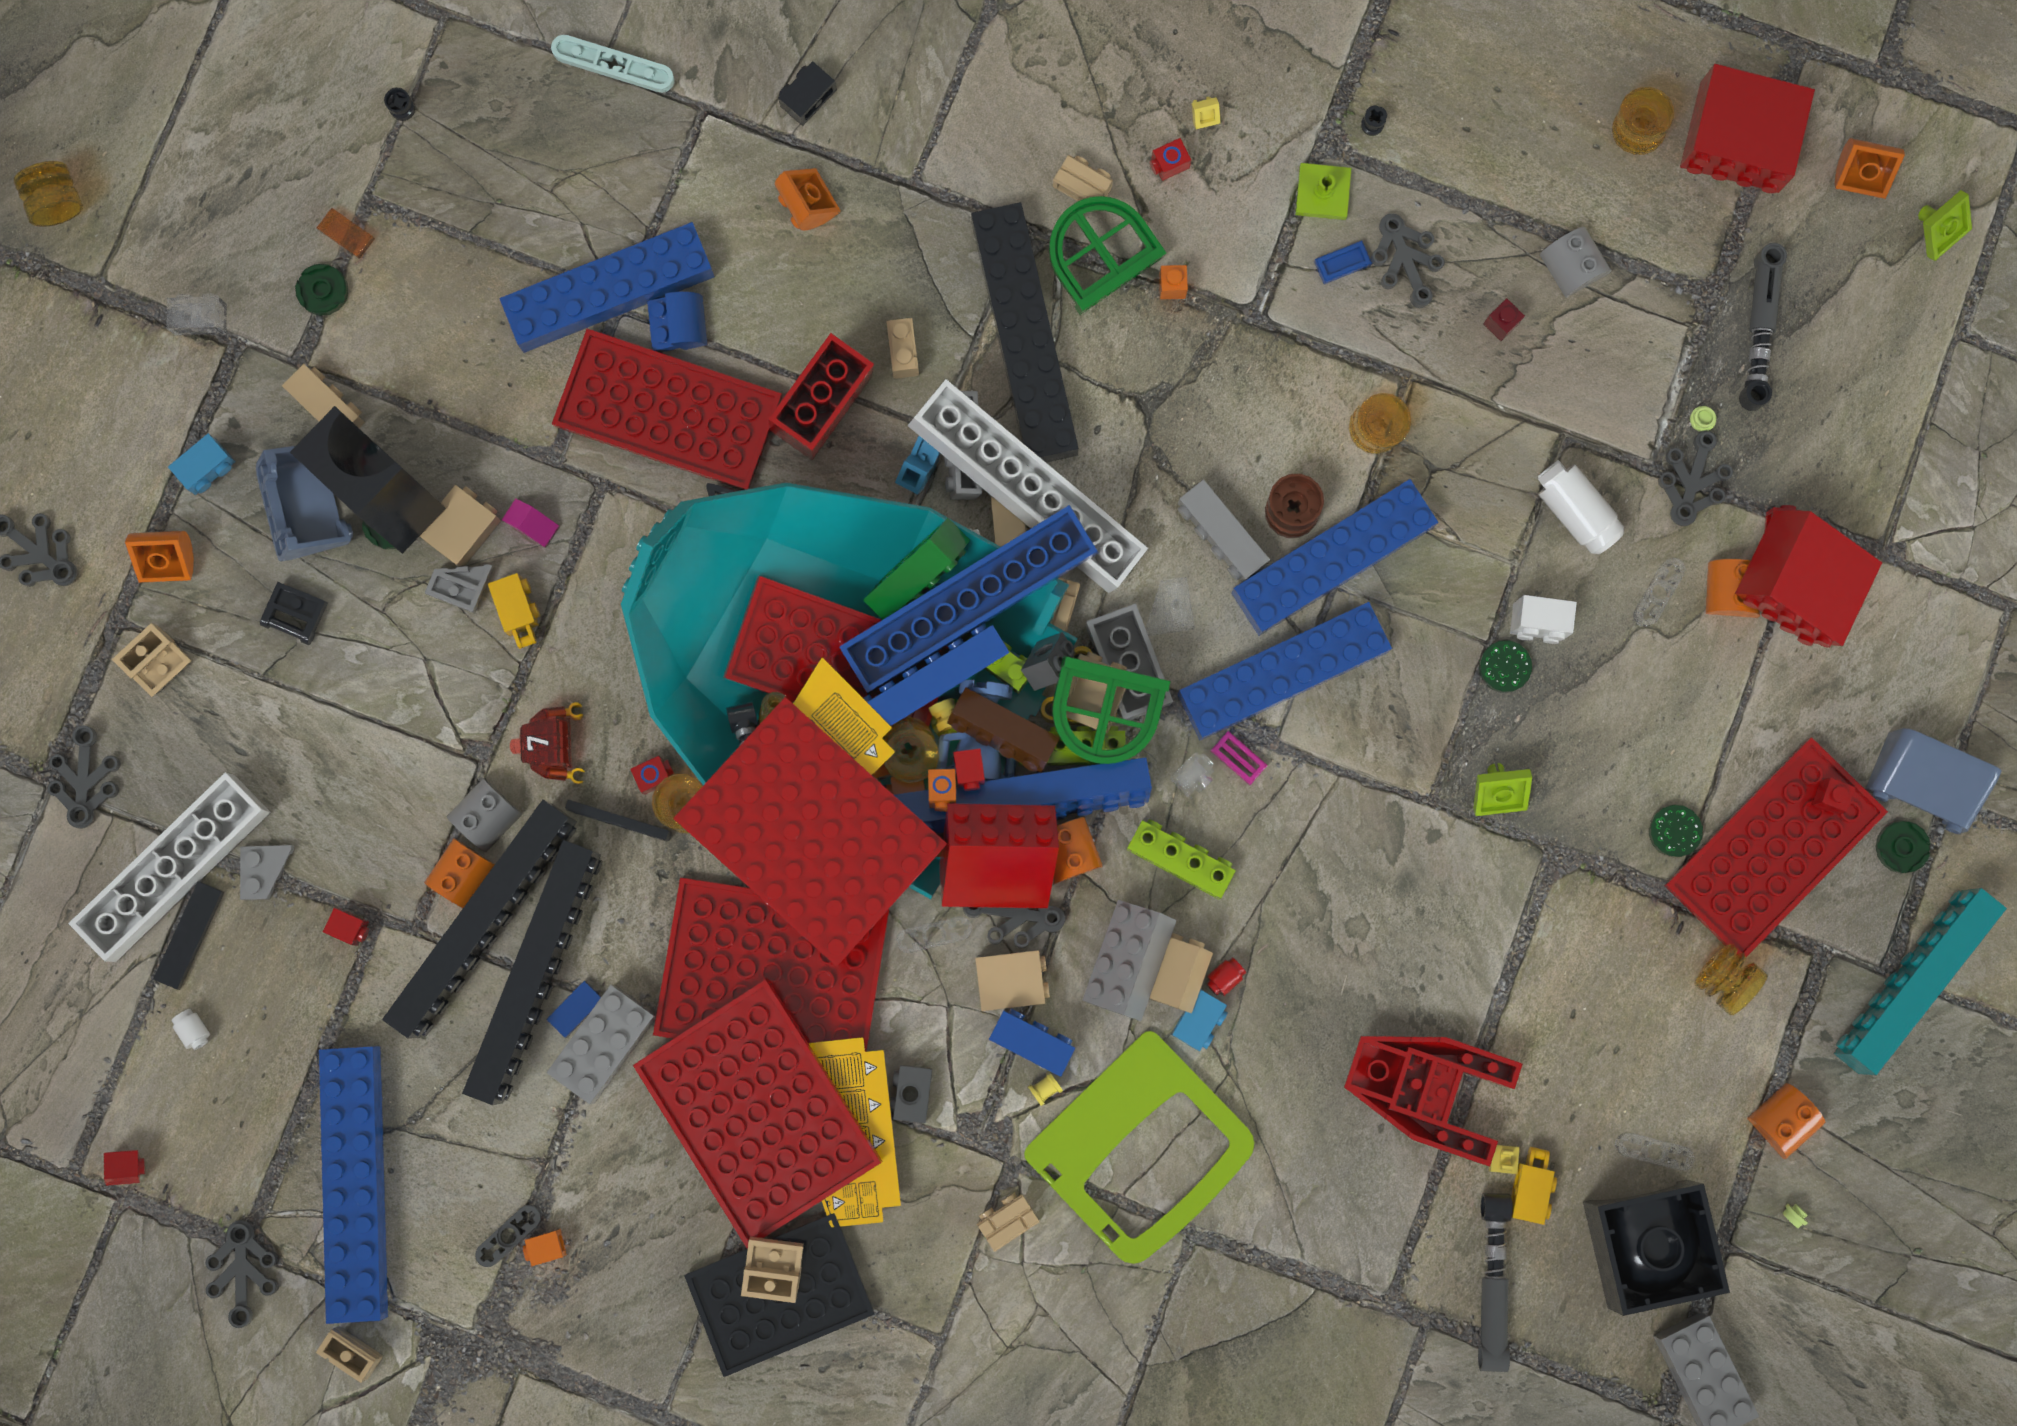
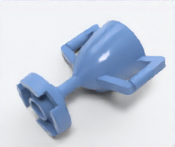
M964 680L960 683V694L963 693L966 687L995 703L999 700H1011L1013 687H1009V685L988 681L987 683L976 682L974 684L975 680ZM956 732L940 736L936 769H955L954 755L951 765L946 767L949 741L960 740L955 752L981 749L985 781L1014 777L1017 760L1006 758L1005 774L1003 775L1001 773V757L998 750L978 743L975 738L966 733Z

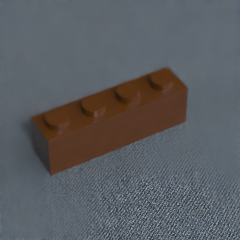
M966 687L947 721V724L951 725L957 732L966 733L975 738L978 743L990 746L998 750L1002 756L1013 758L1022 763L1028 770L1039 773L1044 769L1060 737Z

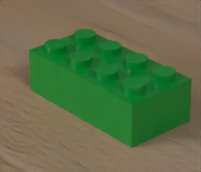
M947 518L875 585L863 601L882 620L921 597L927 588L931 589L944 573L950 572L957 565V561L966 554L967 551L964 548L970 539Z

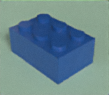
M1011 1008L1008 1013L1003 1010L989 1040L1061 1077L1075 1050V1047L1071 1046L1073 1040L1060 1033L1056 1037L1048 1034V1027L1036 1021L1032 1025L1023 1021L1025 1015Z

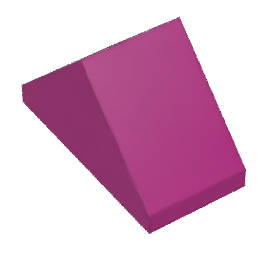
M518 499L514 500L502 518L503 522L545 548L560 527L534 507Z

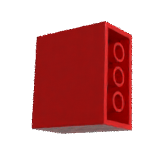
M1714 63L1700 82L1680 168L1687 169V172L1692 174L1703 173L1711 175L1713 179L1719 181H1734L1742 187L1754 186L1761 188L1766 193H1779L1795 176L1815 89Z
M830 333L768 419L770 431L807 458L813 460L872 378L874 363Z
M1775 510L1735 594L1744 599L1743 603L1746 606L1760 610L1764 618L1780 624L1779 628L1781 630L1795 634L1798 637L1797 640L1804 645L1812 646L1813 644H1819L1830 648L1831 645L1843 646L1882 562L1811 511Z
M947 803L943 840L947 845L941 851L939 865L942 907L1048 908L1059 850L1055 806Z

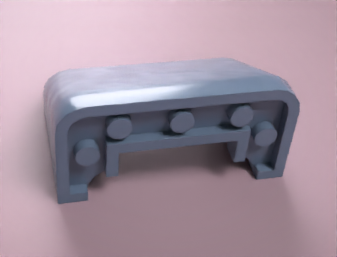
M295 446L263 450L256 463V475L275 552L280 562L348 545L353 538L350 523L346 524L344 519L339 518L334 494L290 453Z
M1902 728L1888 733L1865 790L1873 793L1872 796L1877 800L1887 802L1888 799H1898L1943 819L1942 823L1946 825L1945 829L1947 831L1960 835L1961 833L1968 832L1996 785L2002 771L1990 763L1920 732Z

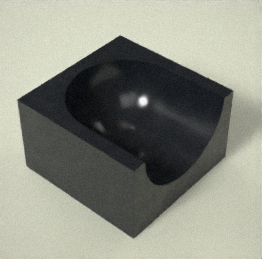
M336 406L290 451L300 463L349 509L402 554L446 509Z
M1686 1179L1677 1181L1674 1186L1646 1194L1583 1202L1608 1309L1625 1316L1730 1293L1704 1183Z

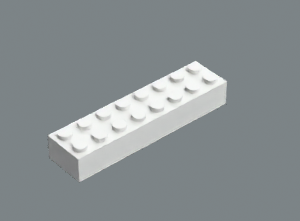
M225 772L68 924L105 962H117L198 881L208 874L271 812L235 775Z

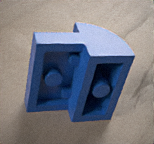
M695 292L665 293L663 298L647 301L653 351L660 353L678 348L688 350L708 345L703 295Z

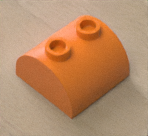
M1850 138L1846 142L1838 161L1835 174V189L1886 199L1905 156L1904 149Z
M816 168L784 171L774 183L780 194L778 196L779 202L789 209L792 214V224L800 230L806 231L817 228L841 212Z
M186 531L128 534L125 544L139 583L191 580L194 557L192 543Z
M1721 559L1708 563L1706 614L1760 617V610L1746 606L1743 603L1744 599L1735 594L1751 560Z
M1085 817L1057 825L1059 850L1053 885L1103 867Z
M453 838L424 883L447 900L464 908L495 864L456 838Z
M1785 1083L1747 1118L1783 1159H1787L1826 1123L1817 1107L1801 1091L1788 1083Z

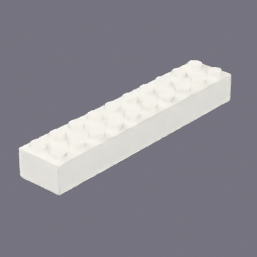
M947 379L944 380L907 425L1030 528L1070 505L1099 552L1077 567L1106 592L1110 593L1117 589L1148 548Z

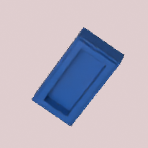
M1363 241L1314 260L1324 285L1372 265Z
M583 981L546 1020L564 1038H567L587 1018L601 996L586 981Z

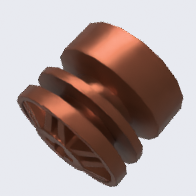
M1288 474L1280 478L1273 485L1265 506V519L1269 527L1278 535L1286 538H1299L1308 534L1315 527L1324 505V496L1319 484L1311 477L1303 474ZM1290 507L1293 509L1296 507L1298 510L1297 512H1295L1294 510L1289 512L1288 508Z

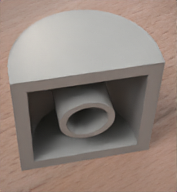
M1580 227L1564 235L1540 253L1542 260L1565 298L1610 274L1612 271L1585 227Z
M483 778L446 817L475 846L487 852L518 820L522 813L492 784Z

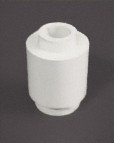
M191 1009L179 1013L171 1020L174 1024V1031L186 1049L193 1048V1050H197L208 1043L206 1038L210 1036V1033L198 1014L193 1013Z

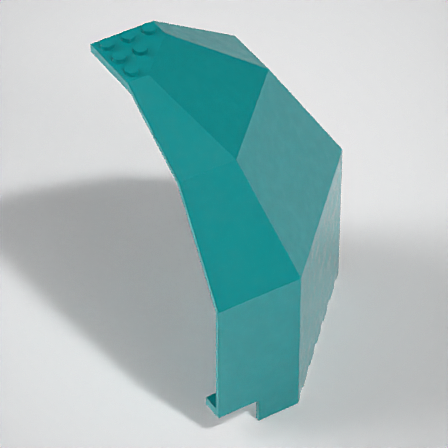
M780 483L681 501L673 510L668 509L661 523L656 522L648 537L644 535L640 539L636 550L639 551L638 556L634 558L629 567L631 576L626 580L621 590L624 593L621 607L650 717L702 785L712 777L741 744L740 740H737L736 734H732L726 707L752 701L759 726L784 699L723 678L757 577L762 576L881 619L863 599L893 567L948 517L930 507L792 483ZM951 520L970 539L964 548L967 552L957 561V565L950 572L944 573L931 589L927 588L924 591V594L999 549L1000 546ZM1058 578L985 623L986 627L994 626L1000 638L1012 647L1010 652L1016 657L1023 655L1028 658L1036 642L1061 632L1072 643L1073 647L1078 639L1050 623L1069 584ZM985 669L966 679L975 680L974 684L976 682L987 683V681L1004 684ZM1028 682L1019 694L1012 690L1011 700H999L996 704L1028 720L1030 715L1036 717L1043 701L1046 699L1042 695L1046 687L1034 691ZM960 684L940 695L937 703L949 698L959 700L961 696L959 693ZM931 722L923 746L885 734L882 739L895 751L888 759L894 775L879 780L881 784H891V777L922 773L925 790H929L928 770L936 769L940 737L934 732ZM960 740L949 741L946 767L951 765L952 757ZM1000 754L1001 773L1004 774L1006 757ZM935 857L909 888L931 899L940 886V857Z

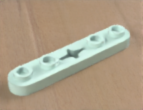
M569 35L557 36L552 42V53L562 63L661 93L669 91L674 85V76L671 69L663 64ZM613 58H615L617 63L621 66H613V68L610 69L608 63H606L605 61L612 62Z

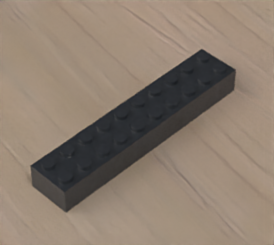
M1019 202L971 213V224L1021 441L1046 463L1078 456L1079 447L1022 203Z
M546 800L540 802L382 1019L385 1023L407 1039L428 1035L434 1026L432 1021L436 1015L443 1014L450 1004L448 999L452 993H458L466 982L464 977L468 971H474L482 960L479 956L484 949H490L498 938L495 934L501 926L505 928L512 920L514 915L511 912L517 904L521 906L528 898L529 892L527 890L533 883L537 884L544 876L545 871L543 868L549 861L552 863L556 859L562 841H568L574 835L577 829L574 827L577 823L576 820Z
M562 841L462 1094L490 1105L503 1104L504 1100L507 1101L513 1090V1085H510L513 1076L519 1074L523 1065V1060L520 1059L524 1049H529L533 1040V1035L530 1034L534 1024H539L543 1015V1010L540 1009L543 1000H548L551 995L553 985L550 983L553 975H558L562 967L563 960L560 958L563 950H568L572 942L573 935L570 932L573 925H578L582 917L583 910L580 907L583 900H588L593 885H590L592 877L593 875H598L603 862L600 860L601 854L568 841Z

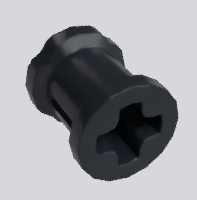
M1377 105L1370 106L1361 121L1362 131L1369 136H1376L1381 133L1386 123V110Z

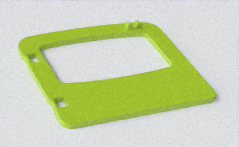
M1147 1031L1128 1047L1026 1147L1024 1156L1027 1162L1118 1258L1124 1262L1135 1264L1145 1261L1164 1246L1219 1194L1252 1155L1254 1139L1250 1130L1160 1036L1155 1032ZM1176 1093H1184L1228 1138L1229 1147L1208 1173L1169 1212L1138 1237L1130 1238L1087 1194L1084 1184L1111 1151L1147 1116ZM1050 1163L1062 1174L1056 1181L1044 1170ZM1108 1224L1120 1235L1114 1242L1102 1231Z

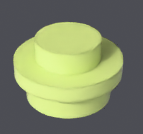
M1699 406L1690 414V424L1699 432L1709 431L1716 424V414L1707 406Z
M1788 1203L1785 1205L1786 1209L1782 1213L1795 1227L1799 1229L1802 1225L1806 1226L1808 1224L1805 1219L1808 1214L1799 1205L1795 1204L1793 1207Z

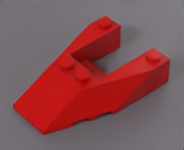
M1360 1036L1344 1088L1410 1139L1490 1167L1498 1141L1448 1124L1447 1121L1463 1073L1508 1089H1515L1523 1064L1447 1037Z

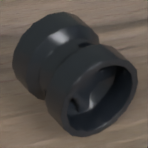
M392 88L385 94V106L395 119L406 121L412 118L415 113V104L404 89Z

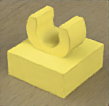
M1206 97V100L1199 102L1193 100V124L1196 129L1220 124L1219 102L1216 97Z
M1497 1145L1489 1171L1518 1174L1519 1147Z

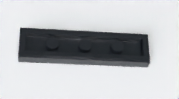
M568 800L565 807L569 812L666 842L670 841L672 832L575 801Z
M197 882L153 980L176 990L181 989L224 895V891L205 883Z

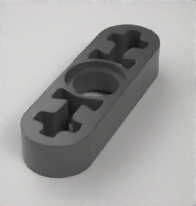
M526 1205L520 1208L477 1248L475 1253L476 1261L483 1267L496 1265L540 1225L542 1221L540 1208L535 1205ZM525 1211L527 1213L533 1211L535 1213L533 1217L534 1224L528 1222L520 1228L513 1223L515 1219L517 1224L525 1219ZM506 1228H511L516 1232V1240L511 1244L504 1242L502 1239V1232ZM498 1243L499 1246L505 1249L504 1252H502L501 1248L497 1249L492 1255L493 1261L492 1259L484 1260L483 1258L485 1255L484 1248L489 1250Z

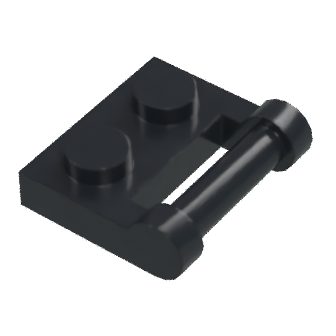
M277 581L261 617L260 626L267 629L272 627L300 639L301 643L310 645L315 637V631L328 602ZM276 611H281L307 622L305 629L275 618Z

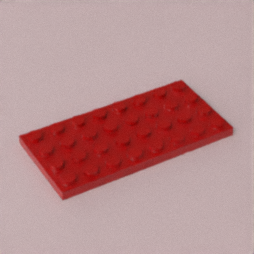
M587 328L552 425L741 490H747L751 486L770 433L768 419L780 404L782 393Z
M758 576L723 678L781 698L786 697L789 701L795 702L817 664L823 658L862 698L869 694L874 698L881 693L879 688L872 693L866 692L841 651L840 646L882 620ZM945 647L938 652L942 656L949 652V649ZM922 661L916 667L919 670L927 664L925 661ZM899 675L893 679V682L897 684L904 678L902 675ZM939 697L893 724L887 734L923 746L932 719L929 707L936 704Z
M1810 737L1664 886L1740 961H1743L1888 811ZM1833 778L1856 787L1846 813L1836 815L1812 805L1821 780Z

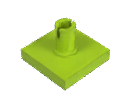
M1300 163L1295 215L1346 220L1351 168Z
M1960 190L1938 210H1935L1930 205H1925L1920 210L1918 219L1924 221L1923 228L1928 258L1936 261L1972 230L1969 194Z
M1494 763L1487 768L1488 774L1477 775L1473 805L1475 816L1527 811L1532 783L1530 769L1505 772L1504 766L1497 763L1499 770L1497 771Z

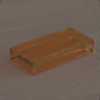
M333 208L329 210L317 226L318 231L358 259L362 257L375 240L372 235Z

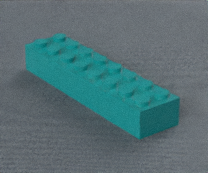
M1984 889L1961 890L1951 896L1949 899L1950 905L1946 911H1941L1934 918L1932 923L1935 925L1931 930L1924 932L1916 942L1918 946L1913 953L1909 952L1904 956L1900 963L1902 967L1897 973H1892L1886 979L1884 990L1871 998L1868 1003L1869 1009L1865 1014L1861 1013L1853 1021L1852 1026L1854 1028L1848 1035H1843L1836 1043L1838 1048L1833 1054L1856 1073L1877 1075L2006 911L2007 908Z

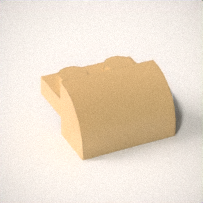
M154 623L148 625L112 659L151 697H154L192 662L174 643L175 641Z
M750 1237L741 1296L795 1303L800 1283L804 1244Z

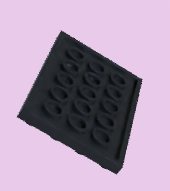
M835 1213L771 1238L772 1240L804 1244L800 1283L795 1303L741 1296L748 1248L684 1275L723 1377L875 1315ZM830 1220H832L834 1227L830 1226Z

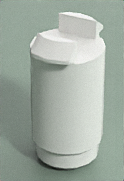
M1557 460L1538 476V480L1544 487L1538 493L1540 498L1580 545H1584L1591 554H1601L1623 536L1624 526L1618 520L1617 513L1575 464L1566 469Z

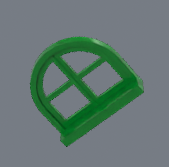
M1105 196L1089 197L1067 208L1057 220L1049 241V257L1054 273L1076 305L1074 307L1079 315L1160 261L1167 254L1144 219L1134 208L1121 200ZM1092 211H1107L1120 216L1125 221L1099 238L1083 214ZM1075 220L1091 244L1065 261L1062 248L1063 239L1068 227ZM1127 225H1130L1146 248L1118 266L1102 242ZM1092 249H1095L1110 270V273L1083 291L1068 269V266Z
M1063 656L1052 704L1053 722L1056 731L1063 743L1073 753L1085 760L1100 764H1112L1130 759L1142 751L1154 736L1159 723L1165 693L1169 691L1171 681ZM1073 676L1107 684L1100 713L1067 706ZM1117 686L1150 694L1143 723L1110 716ZM1066 711L1099 718L1092 747L1082 743L1074 735L1069 726ZM1108 721L1141 728L1138 734L1126 745L1116 749L1102 750Z

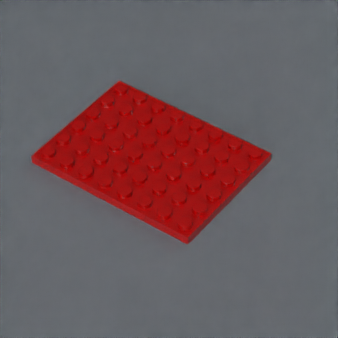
M786 697L673 818L836 967L947 845L943 839Z
M680 877L653 1036L674 1039L768 978L808 1043L863 1038L865 1052H867L890 910H887L836 967L750 888Z
M768 978L633 1065L746 1248H748L750 1237H766L883 1162Z

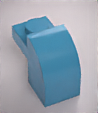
M918 436L911 454L903 462L895 483L918 495L934 472L939 461L940 452Z

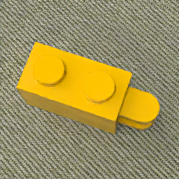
M518 573L488 583L504 632L509 636H514L519 649L537 643L533 628L539 626L537 618L540 617V613L536 603H531L528 594L532 593L527 578L523 579ZM527 630L528 635L520 638L519 633Z
M1530 1146L1526 1164L1518 1163V1174H1515L1511 1194L1512 1218L1542 1225L1545 1224V1219L1548 1220L1550 1218L1552 1205L1549 1203L1550 1194L1555 1192L1557 1178L1554 1177L1555 1171L1547 1170L1550 1157L1549 1150ZM1534 1158L1541 1160L1540 1168L1533 1166Z

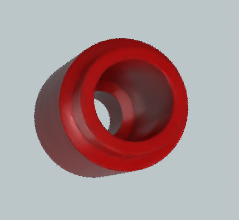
M1232 957L1228 961L1224 960L1207 975L1209 982L1206 985L1216 996L1219 993L1225 996L1243 980L1242 977L1246 974V971Z

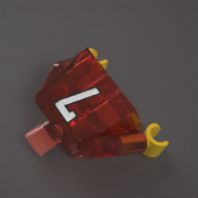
M574 702L569 708L560 706L541 709L530 719L528 724L520 727V738L510 741L512 754H521L522 763L530 764L531 770L545 779L560 781L571 779L576 784L583 783L584 781H576L573 778V774L576 771L585 772L583 769L575 768L572 771H567V768H572L570 718L573 720L583 718V714L574 715L572 713L574 708H581L582 705Z

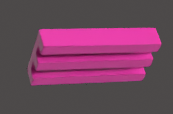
M1229 731L1211 750L1217 758L1249 786L1268 766ZM1226 740L1231 741L1255 762L1259 768L1256 770L1225 743ZM1222 747L1253 775L1249 777L1219 751V748Z

